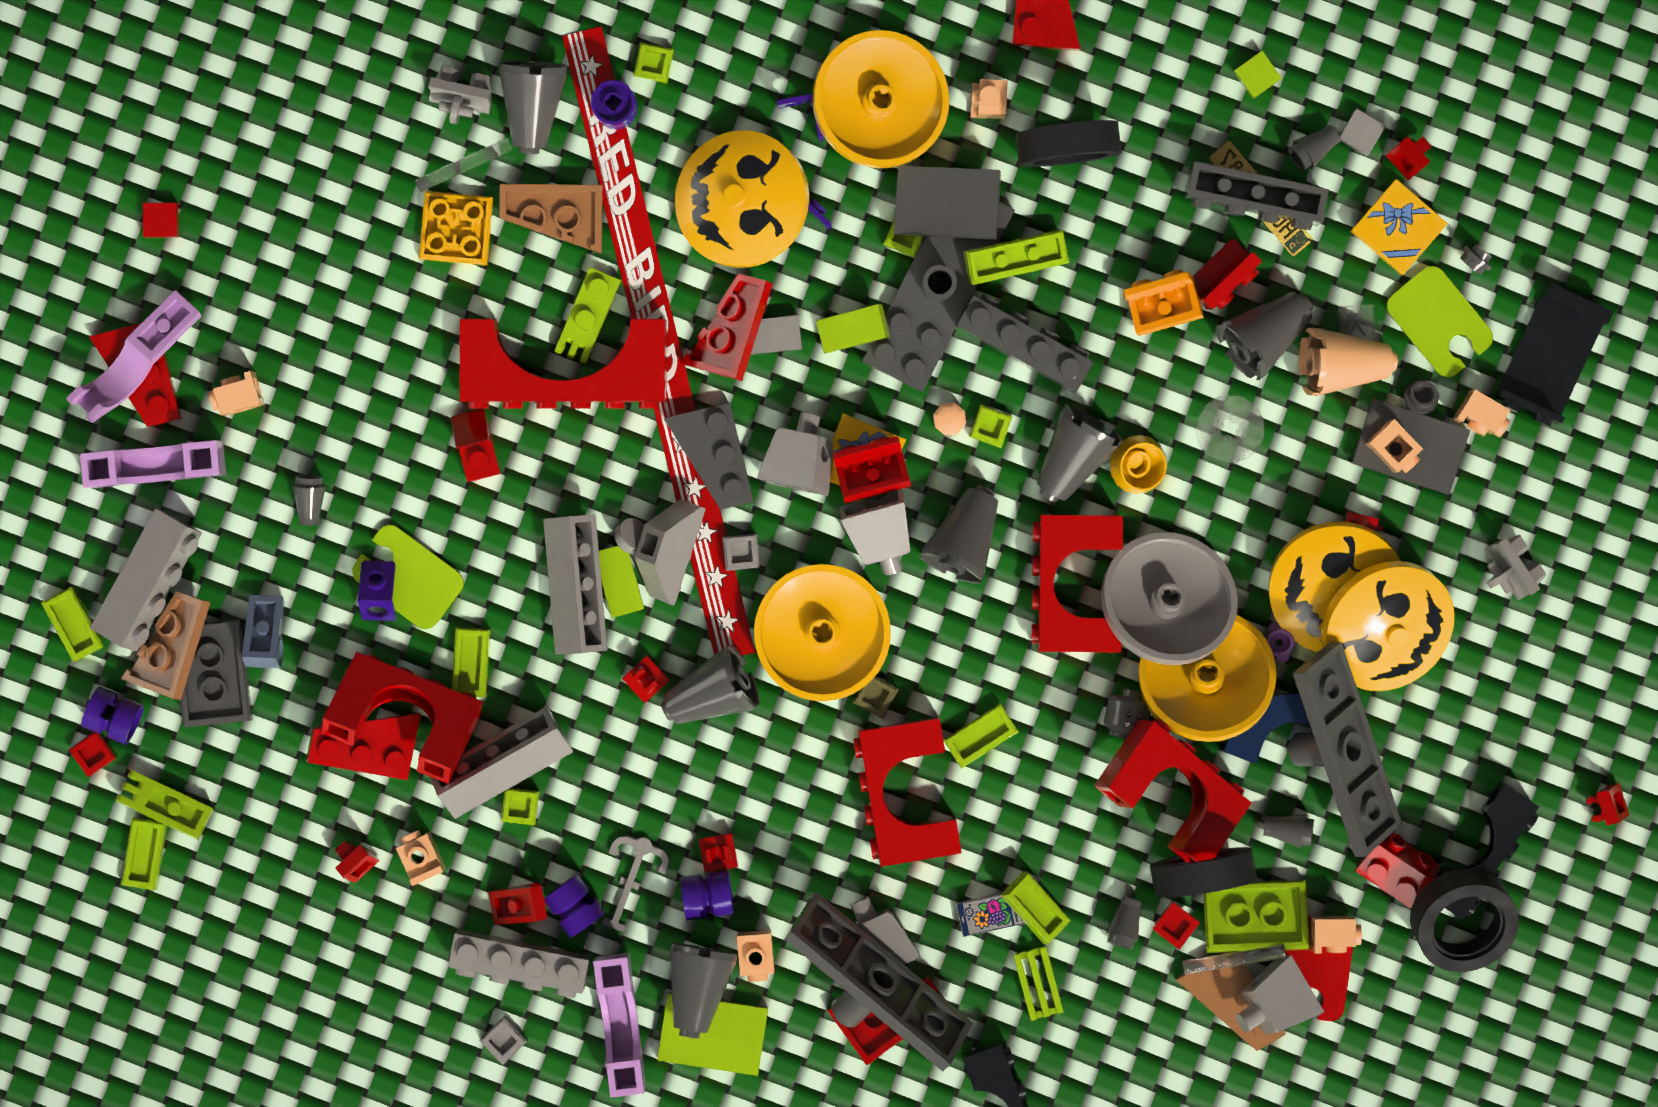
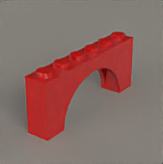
M460 319V402H468V409H489V402H502V409H523V402H536V409H557V402H570V409H591V402H604V409H625V402H639V409H659V402H667V320L630 319V329L626 342L611 363L587 377L559 381L537 377L520 367L510 357L502 344L497 320Z

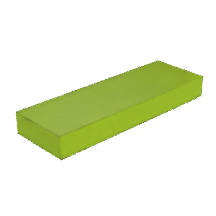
M1060 229L963 251L969 285L1069 263L1064 233Z

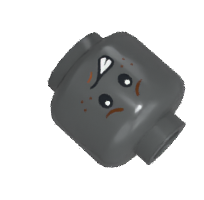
M1123 689L1122 695L1113 694L1109 697L1103 723L1110 729L1109 735L1126 739L1139 720L1150 719L1151 712L1148 710L1144 700H1142L1141 692Z

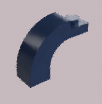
M1274 694L1268 709L1261 719L1242 734L1224 740L1220 750L1256 763L1266 737L1276 727L1289 722H1302L1310 725L1300 694Z

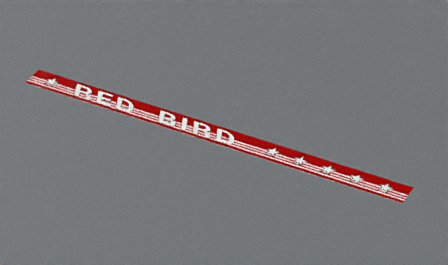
M602 26L564 35L562 38L598 185L603 186V205L631 319L667 320V402H659V409H654L676 502L682 499L706 508L690 559L713 653L715 655L723 648L731 645L737 648L742 656L755 653L735 570H725L722 537H727L721 511L664 421V418L696 411L685 365L680 364L683 356L627 128L614 130L603 126L596 118L591 107V98L596 87L603 82L615 80Z

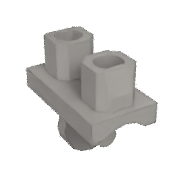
M443 65L436 78H430L428 85L430 89L429 101L439 103V111L450 113L451 124L457 125L460 115L472 118L474 111L485 114L490 113L492 104L490 77L488 75L475 73L472 74L469 85L458 83L459 71L453 67Z
M1521 535L1509 539L1504 538L1484 549L1492 562L1487 567L1493 574V577L1486 583L1490 588L1500 585L1506 594L1512 591L1517 600L1527 595H1533L1540 590L1538 584L1546 576V572L1539 563L1534 561L1525 567L1519 558L1521 554L1528 550L1527 544Z

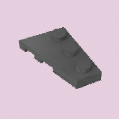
M730 403L664 418L665 423L672 431L720 510L754 502Z

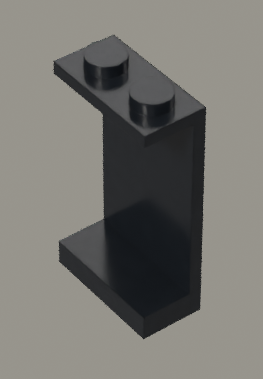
M1553 283L1545 285L1494 397L1501 399V405L1510 411L1520 413L1522 409L1533 414L1531 420L1550 428L1552 423L1555 425L1563 424L1565 417L1561 415L1602 326L1609 324L1614 311Z

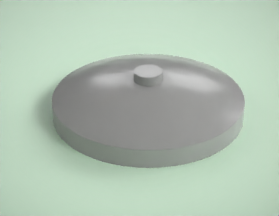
M1152 533L1128 543L1123 547V550L1116 554L1104 575L1101 588L1103 613L1116 638L1134 654L1148 661L1164 665L1189 664L1211 654L1225 640L1233 627L1237 615V590L1226 564L1207 545L1192 537L1178 533Z

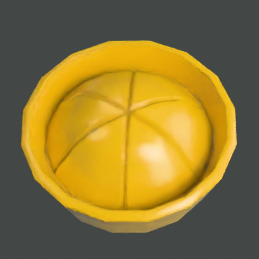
M1143 435L1131 436L1123 440L1121 445L1112 453L1110 461L1111 476L1117 486L1125 492L1133 494L1147 493L1157 487L1164 478L1167 469L1166 454L1161 445L1153 438Z

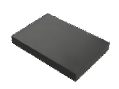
M898 166L894 234L902 236L997 240L1001 171L993 169Z
M1372 399L1351 464L1450 495L1471 430ZM1395 419L1423 448L1417 454L1420 461L1407 473H1404L1403 470L1393 473L1371 448L1369 449L1365 444L1389 420ZM1394 442L1389 446V452L1392 455L1396 456L1400 453L1399 444Z
M242 619L204 623L180 700L183 728L253 720L248 669L245 667L242 659L244 643Z

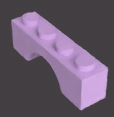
M218 440L80 454L83 488H100L226 475L223 441Z
M630 953L598 956L594 959L593 965L597 996L600 1002L604 1026L610 1098L644 1094L646 1079Z

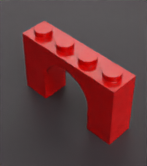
M1039 515V522H1033L1032 541L1039 542V555L1032 556V576H1038V590H1032V610H1038V624L1031 625V644H1037V651L1121 653V642L1113 634L1105 618L1075 616L1061 606L1054 591V577L1060 563L1074 552L1080 550H1123V516Z
M356 652L323 717L322 734L354 746L368 716L375 708L391 701L412 703L421 708L432 723V730L419 754L417 772L449 784L480 719L483 702L477 700L470 693L457 692L447 688L437 680H427L414 675L407 668L386 664L374 655H364Z
M934 717L859 730L860 738H854L853 742L856 759L863 758L865 771L859 772L862 792L869 791L871 805L864 806L867 826L874 825L876 838L870 839L873 860L880 859L882 867L962 854L956 817L922 823L907 822L896 817L889 810L883 797L885 778L896 764L908 758L945 752L940 718Z
M1158 719L1153 721L1139 720L1094 784V787L1117 806L1134 808L1152 780L1161 771L1170 767L1177 768L1185 775L1191 786L1192 806L1188 817L1167 847L1187 863L1214 859L1252 802L1243 796L1244 790L1238 784L1230 780L1225 781L1218 775L1220 773L1219 768L1207 760L1201 761L1195 756L1196 750L1194 747L1181 739L1176 740L1170 735L1171 729L1165 723Z

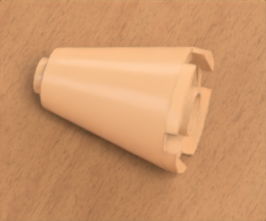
M1307 328L1305 331L1309 333V336L1302 337L1300 342L1298 368L1299 375H1306L1307 384L1302 385V388L1307 395L1319 396L1387 379L1391 376L1392 371H1395L1397 368V354L1395 351H1392L1389 344L1321 328Z

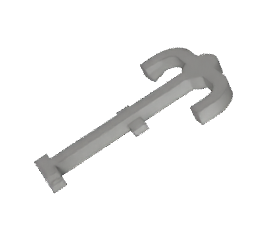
M621 836L614 840L609 850L611 855H619L618 846L623 843L634 846L637 855L628 879L620 878L619 883L625 885L613 919L604 918L602 924L622 932L625 931L626 925L619 923L631 888L639 889L640 883L634 880L644 855L648 853L658 855L662 860V864L656 870L662 874L666 873L669 865L667 853L658 847L652 846L651 840L646 837L636 840L628 836Z

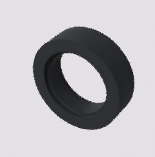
M1114 120L1063 123L1016 133L1018 160L1021 167H1046L1083 163L1114 157L1122 153L1118 121Z
M1249 847L1224 848L1218 852L1214 859L1187 863L1181 857L1176 856L1150 864L1155 897L1160 898L1217 892L1247 885L1257 880L1252 848Z
M1457 869L1436 877L1419 892L1411 908L1410 925L1423 954L1432 964L1447 971L1468 972L1490 965L1510 948L1518 931L1519 917L1515 904L1498 878L1483 870ZM1479 897L1490 901L1494 905L1495 913L1490 926L1475 939L1453 944L1444 942L1434 935L1435 921L1440 912L1449 904L1462 898Z

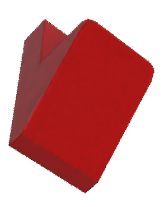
M485 409L452 416L456 449H459L467 482L500 475L501 470Z
M539 882L488 892L494 925L536 922L547 919L545 899Z

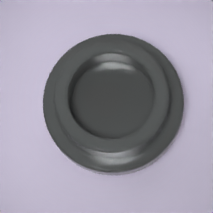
M1476 244L1473 248L1466 245L1463 248L1465 252L1461 255L1460 259L1477 274L1481 275L1485 270L1489 271L1492 268L1488 262L1492 257L1479 245Z
M1418 380L1412 382L1405 390V404L1414 413L1427 414L1438 404V391L1428 381Z

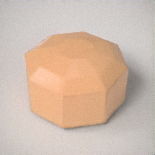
M955 402L941 404L933 414L934 427L943 435L958 434L966 424L965 410Z

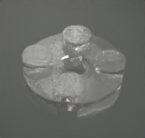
M1220 396L1211 400L1202 408L1197 419L1196 439L1200 448L1207 456L1220 462H1240L1251 457L1264 439V420L1258 408L1244 397ZM1227 419L1231 423L1237 422L1239 428L1236 430L1237 436L1233 439L1230 435L1223 436L1221 434V430L1225 427L1223 422Z

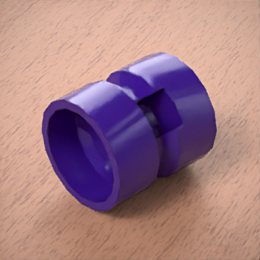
M610 80L596 87L592 94L591 107L593 113L603 126L609 129L620 130L634 122L638 113V103L628 85L621 81Z
M98 686L85 709L81 726L98 734L106 731L108 738L127 745L139 725L144 705L129 698L119 700L117 693ZM110 708L114 709L110 721L106 720Z
M728 870L709 873L707 879H703L700 874L681 877L686 921L705 918L708 912H711L715 917L734 914Z
M576 874L544 897L545 904L552 914H559L561 916L559 923L570 938L606 913L595 897H588L587 892L589 888L579 874Z

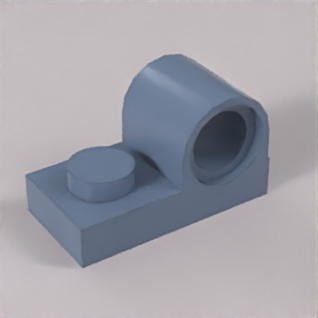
M249 595L242 651L245 667L281 668L283 661V638L281 631L285 605L283 596Z

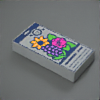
M1002 893L956 902L963 937L1025 923L1000 896Z

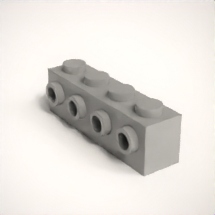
M155 508L90 629L122 648L137 652L139 647L148 639L149 629L156 616L163 611L166 604L165 600L172 587L179 582L182 576V569L189 556L196 551L202 532L177 517Z
M596 515L543 519L555 655L607 651Z
M546 706L463 753L449 784L432 777L430 779L438 798L454 819L571 754L573 750L563 728Z
M459 929L454 934L448 967L455 968V974L465 977H475L476 973L489 975V981L495 983L509 984L510 979L523 982L522 987L526 989L542 991L543 986L555 988V994L575 998L576 993L582 994L585 990L592 956Z

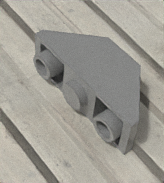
M680 499L644 524L634 558L650 597L675 606L706 508Z

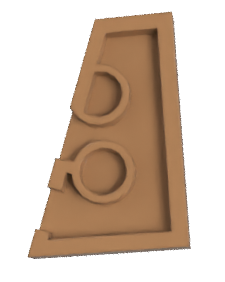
M500 184L499 218L501 220L602 254V185Z
M176 591L156 622L155 633L148 644L141 646L137 652L138 660L132 669L125 671L121 679L166 697L181 700L211 602L185 592Z
M1220 952L1175 978L1177 982L1256 1051L1286 1035L1284 1030L1265 1034L1259 1025L1251 1031L1245 1032L1239 1026L1236 1015L1248 1007L1241 996V992L1254 980L1239 952Z

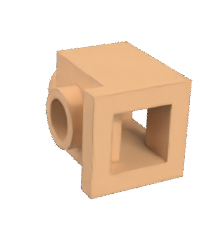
M980 79L979 83H972L970 118L1005 119L1008 80Z
M244 372L245 380H241L240 375L221 380V387L209 391V399L213 410H219L222 416H229L265 405L256 372Z
M1473 389L1469 390L1452 420L1457 423L1467 420L1469 423L1466 427L1481 436H1485L1486 433L1494 434L1500 438L1510 423V420L1506 418L1510 410L1478 390Z
M1395 419L1389 420L1365 443L1393 473H1398L1401 470L1407 473L1420 461L1417 454L1423 450ZM1393 442L1400 446V453L1396 456L1389 452V446Z
M417 830L400 838L403 844L398 846L396 850L412 886L447 869L430 832L421 835L420 831ZM418 850L424 854L423 862L417 863L413 860L412 855L414 851Z
M1310 916V950L1315 954H1322V947H1326V952L1344 953L1347 952V947L1361 945V924H1356L1354 917Z
M772 931L738 932L737 944L740 976H747L748 982L768 980V974H774L775 971ZM753 952H759L762 955V961L754 964L750 961L749 955Z

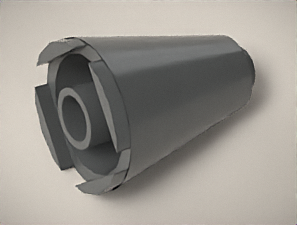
M526 60L500 61L499 74L512 145L519 147V153L539 154L540 148H546L567 76V66L544 61H537V63H526Z
M1290 292L1223 321L1216 329L1220 344L1223 341L1227 342L1230 350L1226 352V355L1238 370L1250 379L1257 375L1256 380H1260L1270 371L1311 321L1313 306L1305 295Z
M1065 404L1059 415L1037 484L1041 487L1039 493L1057 503L1058 499L1066 501L1121 445L1123 438L1114 430H1112L1110 435L1105 432L1106 429L1103 427L1105 423L1077 407L1072 406L1070 409L1068 404Z
M977 485L975 489L968 488L923 546L920 556L921 560L943 574H946V571L957 574L955 579L971 584H980L985 576L999 504L998 500L994 498L995 492L981 485Z
M733 645L723 648L664 693V701L661 702V707L665 717L669 721L673 719L676 724L751 711L757 708V705L760 704V697L753 674L747 675L742 667L747 662L739 650Z
M672 943L670 964L673 1027L680 1029V1036L699 1039L700 1033L708 1032L737 963L736 953L702 948L695 945Z

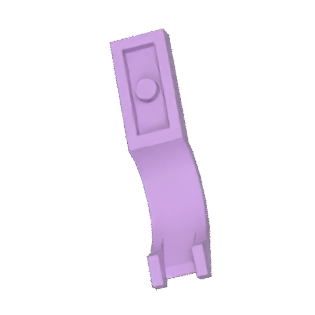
M175 290L126 338L125 345L113 364L94 381L86 385H79L66 398L71 405L78 403L88 413L86 418L91 423L120 405L141 385L153 364L201 317L200 312Z

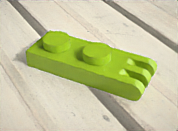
M589 267L555 348L556 353L561 355L566 343L572 345L567 357L574 360L578 349L581 348L584 349V352L580 357V363L584 365L588 363L622 282L621 280Z
M130 770L127 776L133 781L139 782V784L135 787L124 782L121 789L133 795L129 799L124 795L118 794L115 801L193 839L199 840L214 811L213 808L138 772Z

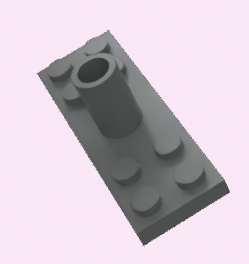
M999 202L997 240L925 237L885 315L890 337L873 341L862 362L923 393L977 284L969 285L963 251L999 243L1015 210ZM932 276H944L945 280L950 283V289L946 293H934L931 291L928 284L931 283Z
M1330 642L1293 673L1312 732L1295 733L1290 739L1288 752L1290 760L1295 766L1325 767L1354 856L1366 857L1395 831L1402 822L1342 642Z
M816 892L808 900L784 939L844 989L832 1003L834 1017L846 1027H856L872 1012L941 1071H944L954 1060L973 1022Z

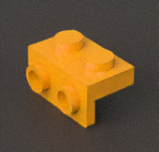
M1183 270L1170 271L1163 275V279L1152 282L1149 279L1139 280L1132 283L1131 288L1123 290L1124 298L1129 302L1135 332L1138 336L1204 318L1196 281L1188 272Z

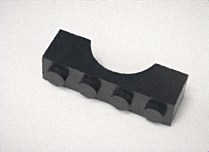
M1499 782L1480 809L1487 819L1490 831L1489 842L1485 852L1474 863L1464 867L1442 866L1436 877L1457 869H1478L1498 878L1500 871L1497 869L1504 858L1509 860L1519 847L1517 842L1519 836L1524 830L1528 832L1536 823L1539 816L1536 814V811L1539 809V806L1507 784ZM1478 897L1462 898L1449 904L1445 909L1463 920L1466 915L1470 917L1476 911L1481 899Z
M1000 1040L962 1053V1058L974 1091L992 1093L1001 1098L1008 1107H1024L1022 1100L1028 1097L1021 1078L1014 1081L1010 1070L1011 1067L1016 1066L1010 1047L1003 1048Z

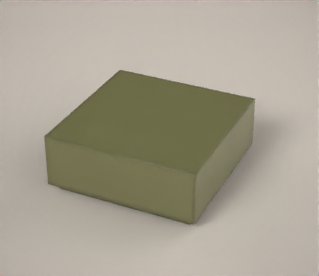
M875 676L865 687L859 690L853 703L883 719L899 689Z

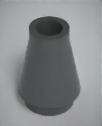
M1328 125L1322 130L1294 140L1293 145L1288 148V153L1293 163L1301 171L1307 168L1313 169L1335 145L1341 142V139L1335 128Z
M295 476V484L292 485L299 515V524L319 525L326 484H323V476Z
M1307 815L1266 816L1263 836L1272 837L1302 849V845L1311 846L1314 819L1306 818Z
M1122 897L1121 903L1106 931V934H1108L1107 943L1133 950L1134 943L1139 940V919L1142 902Z

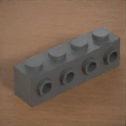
M1194 161L1190 166L1184 199L1192 200L1191 206L1197 208L1211 209V205L1225 207L1224 213L1230 215L1244 216L1246 211L1258 214V220L1278 223V219L1292 221L1291 227L1311 230L1312 225L1318 226L1323 222L1329 189Z
M982 294L980 298L972 297L956 328L1074 394L1078 391L1093 364L1091 360L1087 359L1090 354L1089 352L1074 344L1067 348L1058 343L1057 341L1060 336L1044 327L1041 328L1040 332L1028 326L1030 320L1018 312L1012 310L1011 314L1008 315L999 310L1000 303L985 294Z

